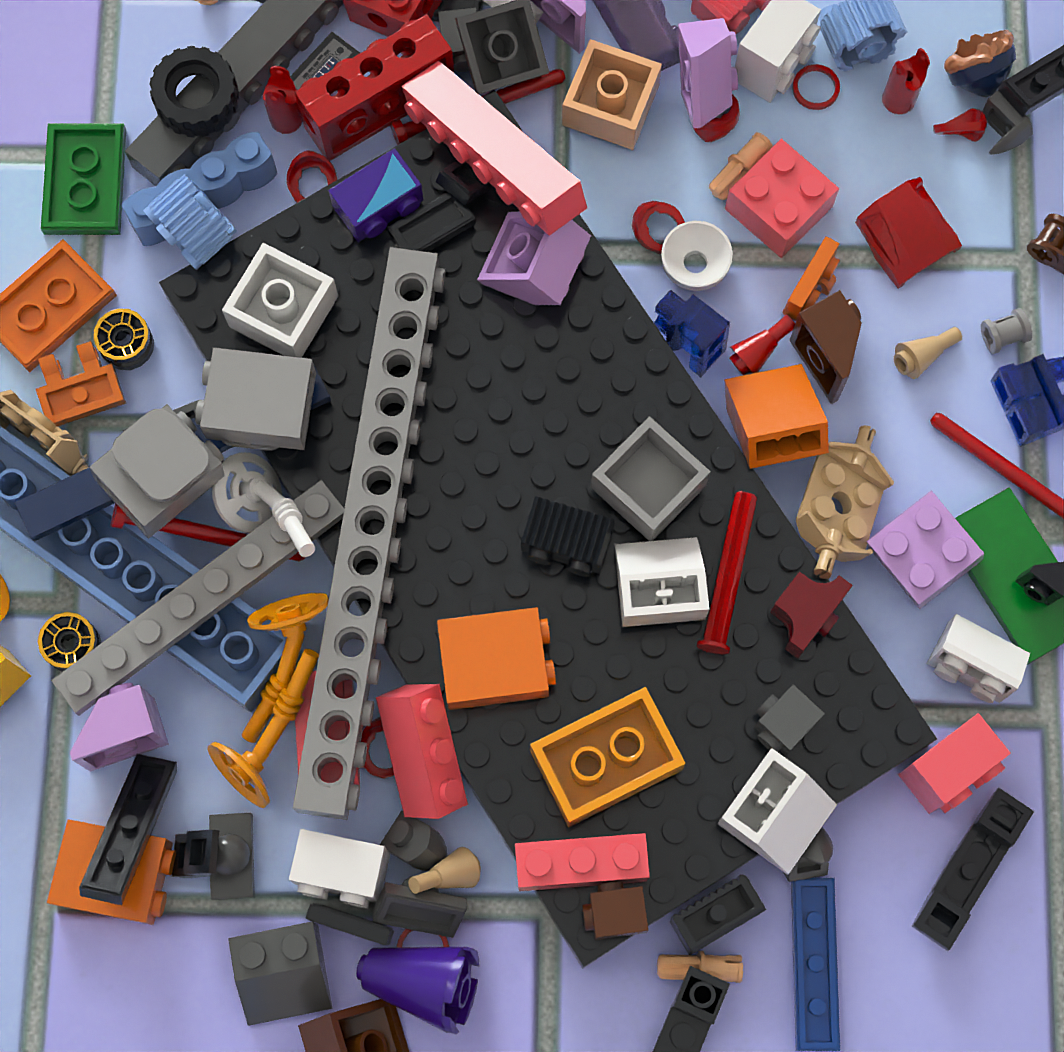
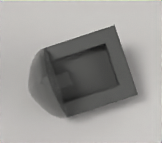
M996 91L988 98L982 112L987 118V123L1002 137L989 151V154H1000L1014 149L1033 135L1029 118L1027 116L1022 117L999 91Z
M402 810L380 843V845L386 847L390 854L422 871H429L448 856L447 847L439 832L417 818L404 817Z
M823 827L816 834L788 875L783 872L788 882L828 875L829 861L833 855V844Z

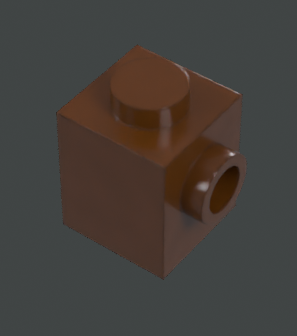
M623 881L598 884V892L590 893L589 895L590 904L582 905L585 931L594 930L595 940L643 934L649 931L642 886L624 889Z

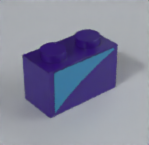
M395 148L328 190L332 207L358 242L366 237H376L386 229L389 222L400 215L401 217L409 215L417 210L420 203L424 201L422 184Z

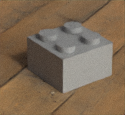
M649 416L592 474L591 488L646 539L653 541L707 486L711 471Z

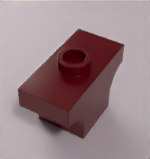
M799 571L770 612L782 621L788 630L789 639L785 649L796 658H799L817 633L825 637L840 618L833 612L853 585L840 575L831 582L818 583L812 581Z

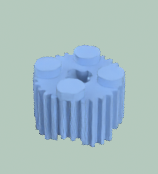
M845 0L844 2H839V5L832 4L826 6L820 11L819 15L821 33L837 68L844 72L852 70L854 68L853 65L857 62L862 63L866 59L870 60L871 64L880 63L881 60L887 59L889 55L895 53L896 47L894 44L897 43V40L903 38L908 33L893 0Z
M185 174L180 179L177 178L143 210L157 226L158 232L172 246L176 244L181 250L183 257L195 269H198L202 264L204 265L237 232L225 215L222 217L221 212L209 200L208 196L193 180L190 181Z

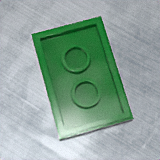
M48 123L41 231L44 235H120L126 127L124 123Z

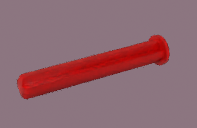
M739 491L734 497L704 639L697 642L699 649L709 653L721 655L730 653V647L726 645L757 501V497L752 493Z

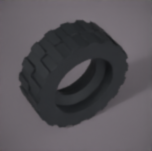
M187 46L185 49L178 48L173 50V53L170 55L166 54L161 59V63L153 69L154 74L153 77H150L149 83L151 99L163 124L167 128H172L179 135L185 134L187 137L195 138V136H209L212 132L217 133L222 130V127L226 123L229 124L233 119L232 115L238 109L237 99H239V91L230 64L227 60H223L221 54L216 51L214 53L209 48L203 46L202 48ZM191 75L206 77L214 88L211 100L205 106L196 109L184 107L176 98L178 84L184 78Z

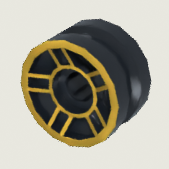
M115 309L107 312L98 320L94 328V342L103 359L108 364L112 363L116 369L133 370L141 367L149 360L153 352L154 339L146 321L135 311ZM127 334L130 335L131 339L127 344L120 345L117 343V340L121 341L126 338Z
M71 612L56 614L48 619L40 629L38 637L39 652L46 662L61 672L101 644L100 634L86 618ZM75 637L77 640L76 646L71 650H66L62 642L64 640L69 641Z

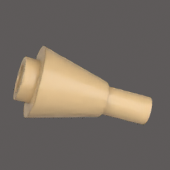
M953 327L938 336L898 343L895 347L894 355L896 368L903 375H907L912 379L918 378L945 349L962 340L961 331L957 327Z
M459 847L433 866L428 872L411 877L408 881L409 888L414 894L431 888H473L479 882L480 862L468 848Z

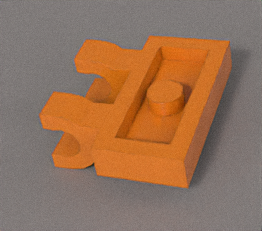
M825 236L788 299L782 312L783 315L787 314L792 320L796 321L800 312L817 303L821 293L829 295L836 282L834 272L840 260L835 255L840 243ZM818 285L822 288L821 292L817 290Z
M91 341L76 346L85 372L64 379L60 362L56 360L54 354L38 358L47 385L36 388L43 414L57 427L126 404L112 363L102 366L98 351Z

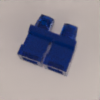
M670 290L655 306V312L658 314L657 319L654 321L655 326L666 336V342L673 351L683 348L690 354L689 369L701 378L726 351L730 322L694 294L687 301H684Z
M1041 354L1028 362L1019 365L1012 363L997 369L990 381L1004 412L1009 410L1006 417L1020 447L1064 429V395H1062L1057 385L1064 382V356L1046 360L1044 354Z

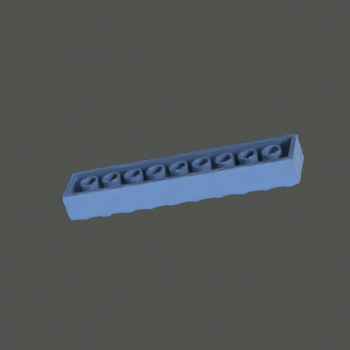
M0 426V530L121 619L129 623L200 570L154 536L148 539L137 526L123 524L122 529L111 527L114 507L111 505L34 542L30 538L14 502L70 476ZM237 597L169 648L167 652L251 713L261 701L260 693L265 689L270 676L277 673L287 637L282 635L281 630L263 631L250 628L247 619L256 610ZM266 620L262 625L270 624L271 620Z

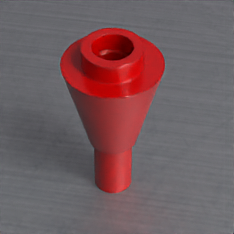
M786 314L769 330L765 329L730 346L734 352L729 357L730 361L742 375H746L749 371L751 374L758 373L778 346V342L794 329L795 322Z

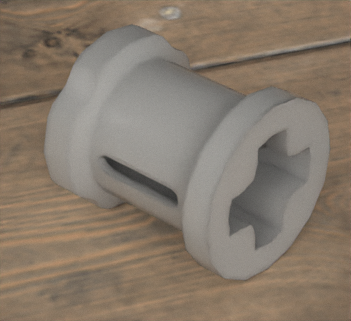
M1021 308L1014 309L1011 315L993 322L990 319L984 320L980 325L983 340L987 349L992 354L1000 352L1001 347L1021 341L1026 343L1032 340V329L1029 319Z

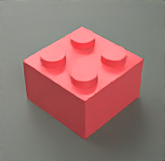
M781 138L729 190L725 210L782 258L833 207L839 187Z
M977 713L898 775L929 814L938 808L945 814L973 794L968 786L973 784L977 789L1002 772L1005 766L1001 761L1010 755L1011 752L982 716Z

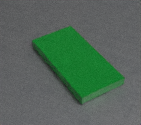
M1009 487L957 516L955 519L984 552V559L967 573L1012 644L1030 653L1028 665L1064 644V596L1047 606L1044 603H1039L1029 598L1025 594L1024 588L1015 582L1021 573L1034 565L1056 563L1058 561Z

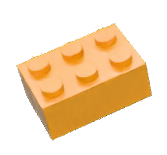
M646 687L530 744V752L568 828L682 771L686 764Z

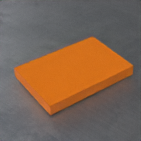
M62 239L0 293V343L30 373L39 365L38 358L54 352L115 298L117 294Z

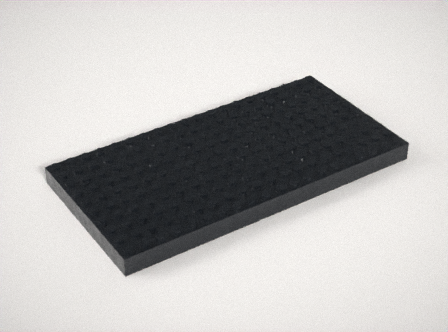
M495 90L482 97L522 131ZM425 129L394 147L422 184L424 201L420 203L418 209L447 192L435 181L440 171L457 160L444 142L437 143L428 130ZM389 151L228 242L198 269H195L190 264L159 282L167 300L205 361H211L213 348L282 355L230 328L222 312L223 307L262 243L334 279L338 298L302 358L312 359L330 395L331 401L310 410L304 450L281 447L274 450H261L268 463L276 472L291 500H295L322 480L345 509L390 247L398 248L389 235L387 227L403 217L400 215L389 222L386 229L376 237H366L358 242L332 207L328 190ZM490 184L488 191L467 204V207L476 219V224L429 251L431 253H438L439 267L445 269V282L443 292H436L434 306H439L438 325L436 330H429L427 343L433 344L432 361L430 368L423 367L421 381L427 382L424 406L417 405L415 420H420V433L417 445L410 444L408 459H414L411 484L404 483L402 498L407 499V512L405 522H397L395 538H401V547L398 563L391 562L388 578H394V590L391 603L384 602L382 618L387 619L388 624L385 642L381 645L405 684H440L460 772L515 861V843L646 833L650 878L647 882L623 883L624 889L643 887L648 926H650L759 855L717 823L769 752L758 740L757 735L760 732L754 727L761 719L756 711L772 694L780 699L794 684L825 713L815 726L784 757L806 772L837 805L928 747L937 738L843 600L833 612L840 618L825 637L817 633L799 658H796L785 649L789 639L788 630L782 621L770 613L774 604L799 571L812 581L818 583H828L830 581L829 579L819 578V575L816 576L814 574V569L817 565L816 560L754 469H749L745 456L580 214L572 220L589 233L591 237L584 251V257L577 266L569 284L568 293L563 298L561 305H533L477 281L507 213L520 211L513 203L507 205L500 198L495 187ZM411 290L406 292L403 298L407 301H416L423 294L417 290ZM406 327L400 329L396 336L401 339H409L417 331ZM397 365L391 369L389 374L398 378L404 377L409 373L410 368L405 365ZM391 403L384 408L383 413L388 416H396L403 411L404 407L399 403ZM649 416L711 471L707 486L653 540L697 537L705 567L709 611L735 494L743 491L752 493L757 497L726 645L730 647V653L726 655L709 653L697 647V642L704 639L709 612L705 620L622 627L614 545L647 542L649 540L591 488L592 474ZM386 441L377 447L376 452L381 455H390L395 452L398 445L394 442ZM378 480L371 485L369 491L376 495H382L390 489L391 484L385 480ZM535 496L563 503L574 508H580L581 510L598 515H604L615 520L613 533L600 574L591 572L589 577L579 576L567 571V564L551 560L550 565H543L526 558L527 552L521 551V540ZM378 519L369 520L363 526L362 531L369 535L378 534L384 528L385 523ZM342 520L316 538L333 567L335 566ZM363 559L357 564L356 572L361 575H369L376 570L378 563L373 559ZM363 598L355 600L363 615L366 614L371 607V602ZM538 607L539 619H548L550 643L543 644L545 660L553 659L556 685H548L549 697L449 710L446 699L437 620ZM646 687L686 763L683 770L568 828L530 752V744ZM597 885L534 890L582 969L634 936L628 935L595 940L594 930L585 931L582 905L590 904L589 895L590 893L598 892Z

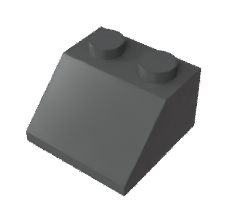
M516 0L455 18L476 93H485L549 73L530 0Z
M312 921L228 938L235 984L248 1026L332 1009L317 923Z

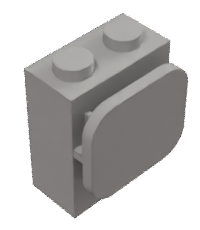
M213 348L211 361H205L203 366L202 383L207 387L205 399L199 400L197 403L196 424L200 425L206 439L221 440L229 446L260 450H274L279 447L304 450L316 378V370L312 359Z
M168 404L161 409H153L142 416L115 439L111 450L89 467L97 484L148 539L225 476L221 462L224 457L219 449L210 440L203 443L194 433L197 428L192 420L183 411L176 414Z

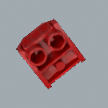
M921 177L907 180L877 199L857 217L855 222L871 248L876 261L898 289L917 273L947 254L955 253L962 247L957 234L944 219L923 187Z

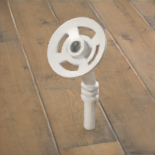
M246 452L231 455L222 461L225 476L212 486V497L215 508L224 522L237 531L250 533L274 516L281 530L288 532L299 554L302 557L311 556L315 552V546L302 525L303 517L294 501L282 496L281 484L272 466L262 457ZM243 462L258 465L265 471L262 475L256 471H247ZM231 472L234 476L230 484L231 499H228L226 484ZM241 508L250 512L258 511L259 521L245 520L236 513Z

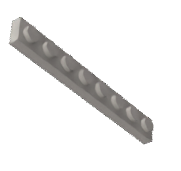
M322 480L293 500L303 517L302 525L311 541L343 519V506ZM274 516L270 517L51 681L73 711L80 716L96 704L99 698L108 695L112 687L124 683L295 555L298 550L288 532L281 530Z

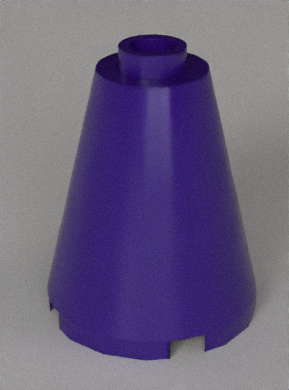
M469 947L372 948L367 955L363 954L357 966L356 977L358 980H361L363 990L446 1033L457 1035L459 1030L455 1026L456 1023L465 1025L473 1006L478 979L471 978V965L479 967V956L477 950Z

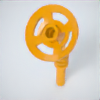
M307 593L284 598L256 610L248 617L247 622L250 628L263 631L281 630L282 635L287 637L277 673L270 676L265 689L261 691L262 700L241 734L246 741L255 743L273 714L272 710L277 698L280 696L281 690L287 688L295 671L305 637L304 631L307 629L305 623L316 617L328 606V595L324 593ZM266 620H271L270 624L262 625Z
M304 649L287 688H283L279 694L280 696L277 698L272 710L274 713L273 718L252 752L245 751L241 755L230 747L217 742H212L207 748L212 761L228 782L247 800L258 807L265 808L270 803L266 786L259 775L264 769L262 764L266 761L288 723L296 719L297 713L301 708L300 705L304 701L302 693L319 658V654L314 650Z

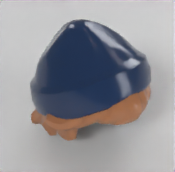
M999 30L992 34H984L983 37L974 34L970 37V41L958 40L956 51L944 63V69L948 74L951 84L982 97L992 96L998 91L1002 82L1009 77L1013 62L1016 60L1013 34L1009 30Z

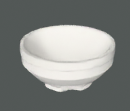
M689 221L676 226L665 238L661 253L663 269L669 279L679 287L691 291L707 290L720 283L729 272L733 256L732 246L726 234L715 225L705 221ZM690 255H700L705 259L707 266L702 272L692 273L685 268L684 260Z

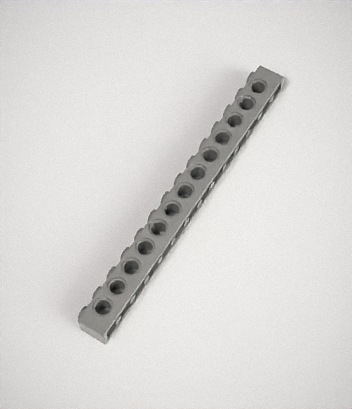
M393 247L389 249L293 802V809L301 814L348 820L349 810L356 811L359 802L360 785L354 784L356 768H364L367 743L361 742L363 726H371L374 701H369L368 696L370 684L377 685L380 675L381 660L375 659L377 643L384 644L387 633L388 620L382 618L384 602L391 603L393 596L394 578H388L391 562L398 563L401 538H395L397 522L404 523L406 518L407 499L402 498L404 483L411 484L414 459H408L410 444L417 445L419 439L420 420H415L417 405L424 406L427 382H422L421 378L423 367L430 368L432 361L433 344L427 342L429 330H436L438 325L439 306H434L436 292H443L445 282V269L439 267L438 253ZM411 290H417L423 294L416 301H407L403 298L404 294ZM406 327L417 331L409 339H401L396 336L400 329ZM397 365H405L410 368L409 373L404 377L398 378L389 374L391 369ZM391 403H399L404 407L403 411L396 416H388L383 413L384 408ZM386 441H391L398 445L395 452L390 455H381L376 452L377 447ZM375 481H388L391 487L382 495L373 494L369 489ZM372 519H378L385 523L382 531L375 535H369L362 531L365 523ZM363 559H373L378 563V566L373 573L361 575L356 572L357 564ZM363 598L371 602L369 611L364 615L355 616L349 612L351 603L356 599ZM350 639H359L364 642L362 652L355 657H348L342 654L343 645ZM346 679L355 681L357 683V690L353 696L342 699L335 695V688L339 682ZM336 721H346L350 724V732L347 737L339 741L330 739L328 737L329 727ZM330 762H337L343 766L341 778L334 783H326L321 779L323 767Z

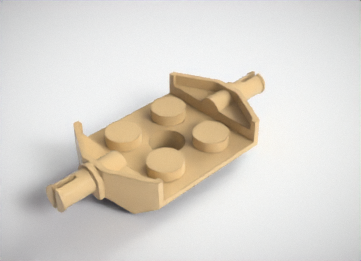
M13 391L0 392V426L6 429L10 424L25 437L29 438L32 436L41 443L40 447L47 452L46 455L69 476L89 468L86 463L87 453L84 456L81 454L78 441L74 440L69 432L61 430L41 412L33 407L31 408L19 399Z
M863 425L859 427L855 444L829 442V453L816 456L796 517L800 536L815 547V552L819 554L814 574L816 576L819 575V578L829 579L831 577L835 560L841 562L862 560L873 553L872 549L866 550L867 540H869L883 491L891 487L894 481L875 454L871 452L870 448L876 431L875 429L870 430V426ZM832 497L836 498L842 505V514L835 510Z

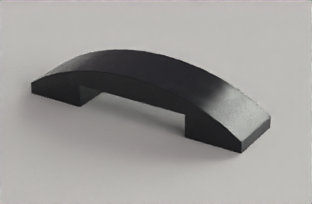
M997 788L944 867L918 912L912 927L949 951L970 918V911L1008 849L1019 838L1034 811L1002 789Z

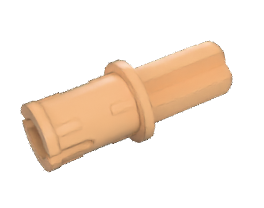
M756 132L737 154H732L728 157V164L709 184V189L714 197H718L721 200L727 199L729 190L773 147L766 136Z
M698 951L697 955L661 954L657 960V975L661 979L683 980L689 967L692 966L723 981L741 983L743 978V963H740L742 962V956L705 955L704 951Z

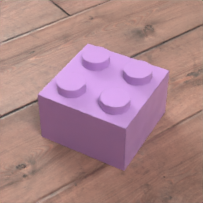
M932 490L867 540L868 548L873 550V554L919 610L984 559V552Z

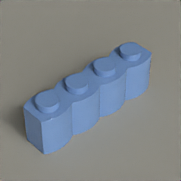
M259 132L245 133L232 140L225 150H217L203 155L190 169L174 171L165 176L156 187L144 188L133 193L123 202L122 208L142 245L151 246L158 244L166 239L158 232L157 226L143 210L177 178L180 179L185 174L190 181L193 180L208 196L215 207L220 209L234 203L244 191L259 189L274 179L277 175V170L272 153Z

